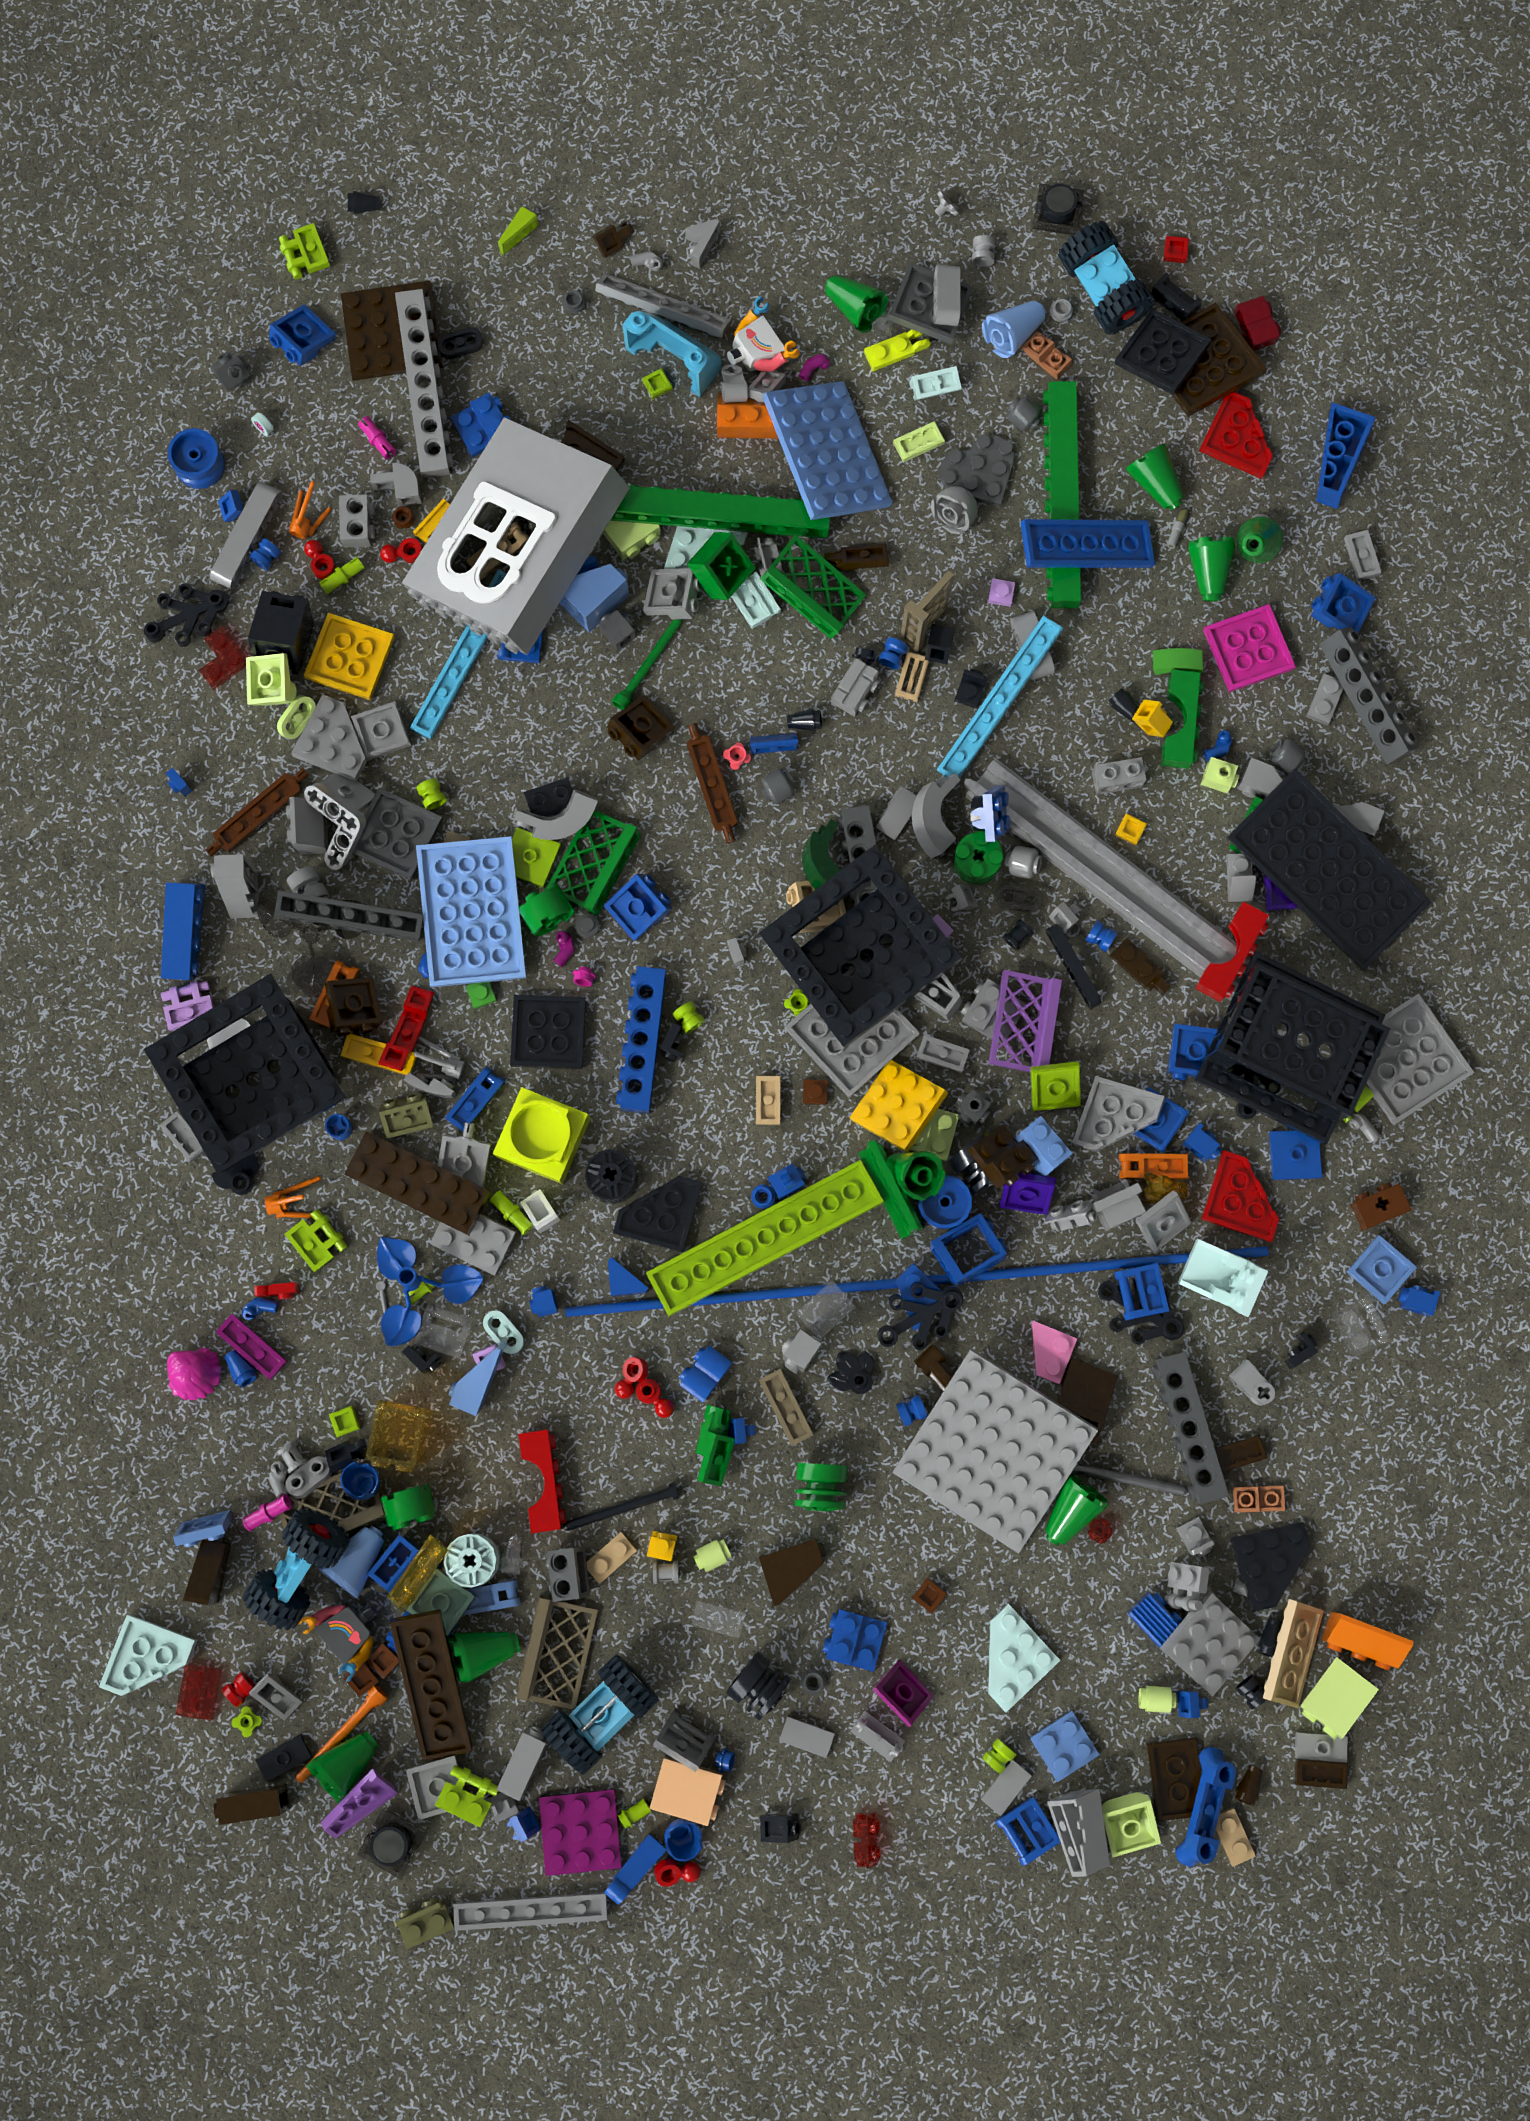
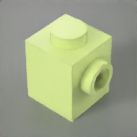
M1211 757L1207 763L1200 785L1228 793L1231 787L1235 788L1237 785L1239 774H1236L1238 766Z

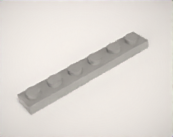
M606 273L596 283L595 291L602 293L606 297L621 300L627 305L640 307L649 313H656L670 321L683 323L689 328L702 330L714 337L722 338L730 325V319Z
M604 1892L456 1902L453 1904L455 1931L603 1921L608 1919L607 1895Z

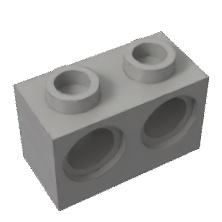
M367 494L339 496L340 541L344 548L371 547V539H375L374 524L371 525V517L375 516L374 503H370ZM355 508H363L359 513H352ZM355 530H363L361 534L353 535Z
M1142 757L1095 765L1092 771L1096 795L1141 788L1146 781Z

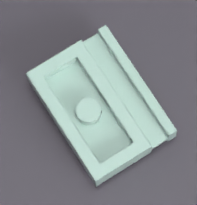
M757 572L748 577L731 596L752 629L781 612L780 607L765 584L760 580Z

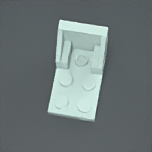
M1197 1238L1178 1283L1231 1307L1239 1314L1249 1317L1268 1271L1252 1261Z

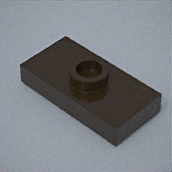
M1260 1434L1215 1448L1222 1473L1268 1458Z
M1296 1759L1295 1785L1347 1789L1348 1763Z

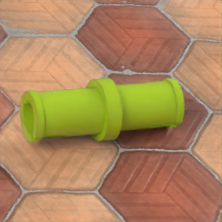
M355 556L354 559L341 568H335L334 573L318 583L328 595L343 583L345 585L349 583L348 580L364 570L365 567L358 557Z
M501 1190L491 1197L490 1202L504 1215L503 1218L506 1221H510L522 1235H525L533 1228V1223L520 1211V1207L517 1204L514 1205Z

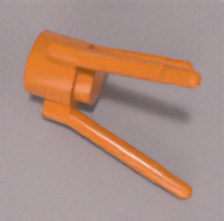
M314 481L310 482L302 507L303 491H299L293 518L289 526V533L306 540L308 535L313 537L315 530L331 511V508L328 507L312 526L310 525L311 521L304 517L315 485Z
M317 1176L284 1190L273 1192V1195L266 1196L265 1207L268 1215L276 1214L277 1218H313L310 1215L311 1213L286 1212L285 1210L289 1209V1202L305 1198L303 1194L287 1197L286 1194L321 1180V1177Z

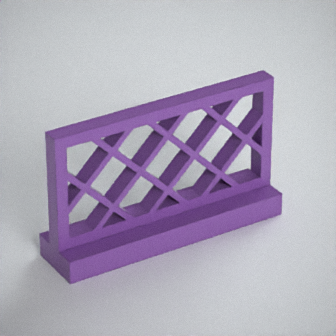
M1003 970L988 1064L1031 1073L1030 1067L1049 1065L1062 980L1055 978L1046 979ZM1008 977L1016 978L1021 985V988L1014 993L1007 986ZM1033 982L1042 984L1041 994L1036 998L1028 988ZM1024 989L1031 1001L1022 1007L1015 995ZM1009 999L1012 1000L1018 1009L1011 1016H1008L1004 1010V1003ZM1031 1004H1034L1038 1010V1017L1033 1021L1024 1011ZM1019 1013L1027 1022V1025L1020 1030L1017 1029L1011 1020ZM1007 1022L1015 1034L1005 1040L1000 1029ZM1028 1027L1035 1034L1034 1041L1030 1044H1027L1021 1035V1032ZM1017 1036L1024 1048L1015 1054L1007 1042ZM1004 1045L1011 1057L1006 1061L996 1060L997 1049ZM1025 1050L1031 1057L1030 1066L1022 1065L1017 1057Z

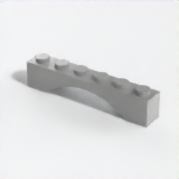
M1251 758L1237 789L1241 790L1242 794L1247 797L1254 798L1256 796L1264 799L1282 781V778L1274 766ZM1364 802L1353 805L1334 806L1369 841L1373 839L1384 810Z

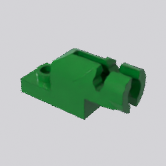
M707 1404L704 1412L705 1422H701L700 1435L695 1449V1453L704 1456L697 1481L722 1487L735 1438L727 1436L731 1410Z

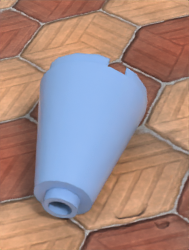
M1030 301L988 315L982 323L985 341L987 344L991 342L997 348L992 351L1001 358H1008L1014 355L1045 320V308L1037 301Z
M372 1525L369 1529L364 1526L349 1539V1546L333 1568L331 1566L324 1568L322 1565L318 1570L357 1598L363 1590L368 1579L367 1574L372 1569L384 1543V1540L381 1538L383 1533Z

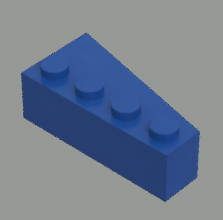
M1333 402L1331 403L1316 502L1338 509L1372 432L1375 421L1374 416Z
M166 882L161 978L194 980L195 975L199 974L200 966L197 957L201 947L200 932L206 884Z

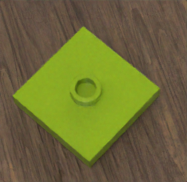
M517 827L512 838L515 877L544 888L561 844L552 840L533 837L531 832Z
M1078 1061L1030 1067L1033 1111L1081 1106L1080 1065Z

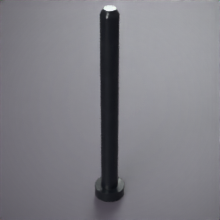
M675 1482L669 1483V1488L566 1521L563 1524L565 1531H571L670 1497L673 1500L679 1499Z

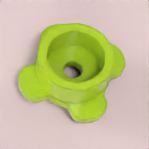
M800 989L794 990L790 998L784 1001L785 1008L792 1010L795 1017L811 1004Z
M245 1706L241 1709L238 1717L232 1719L231 1723L234 1728L242 1731L244 1737H250L253 1733L252 1731L261 1725L262 1718L256 1715L251 1707ZM246 1719L249 1720L248 1724H245Z

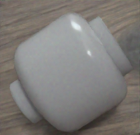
M1016 846L1012 852L1007 853L1005 859V866L1009 867L1011 875L1028 879L1039 873L1042 863V856L1038 855L1036 849L1024 846Z

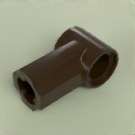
M933 1345L928 1347L914 1360L917 1367L921 1368L922 1372L927 1377H930L942 1392L955 1374L946 1364V1359Z

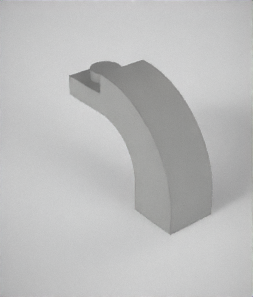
M955 773L947 777L943 775L935 782L933 781L923 786L913 804V830L920 846L931 859L941 855L956 840V837L945 826L941 817V804L944 797L960 781Z
M574 789L567 807L555 816L543 817L516 807L513 818L517 820L516 824L529 829L530 826H533V837L545 840L561 839L574 834L588 822L598 800L592 795Z

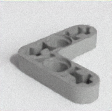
M315 783L305 789L304 796L309 805L338 825L324 856L326 865L332 870H338L349 862L366 826V818L358 809L324 784ZM332 802L338 805L339 814L332 811ZM341 835H345L349 839V846L342 843Z

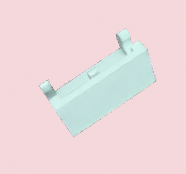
M957 366L912 376L909 382L911 389L914 391V401L962 389Z

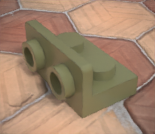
M412 1093L406 1096V1099L397 1101L396 1098L384 1101L380 1105L379 1114L387 1139L434 1127L427 1094Z
M433 1897L422 1902L423 1907L414 1911L410 1907L398 1913L399 1918L394 1921V1925L399 1928L407 1949L454 1929V1923L444 1898L437 1901V1898Z

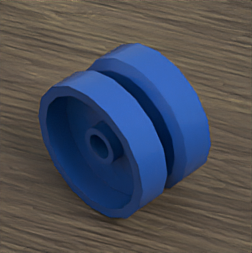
M198 428L185 429L177 433L171 440L168 447V460L180 481L186 486L195 489L208 488L216 484L222 477L225 470V458L214 437L207 431Z
M946 1175L944 1184L938 1194L926 1198L927 1200H919L918 1205L922 1217L931 1226L938 1229H952L962 1224L968 1218L972 1206V1197L968 1187L960 1179ZM942 1198L950 1200V1204L947 1207L941 1205L940 1201Z

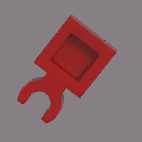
M296 1282L254 1286L255 1296L257 1297L275 1295L278 1296L279 1300L293 1299V1294H300V1287Z

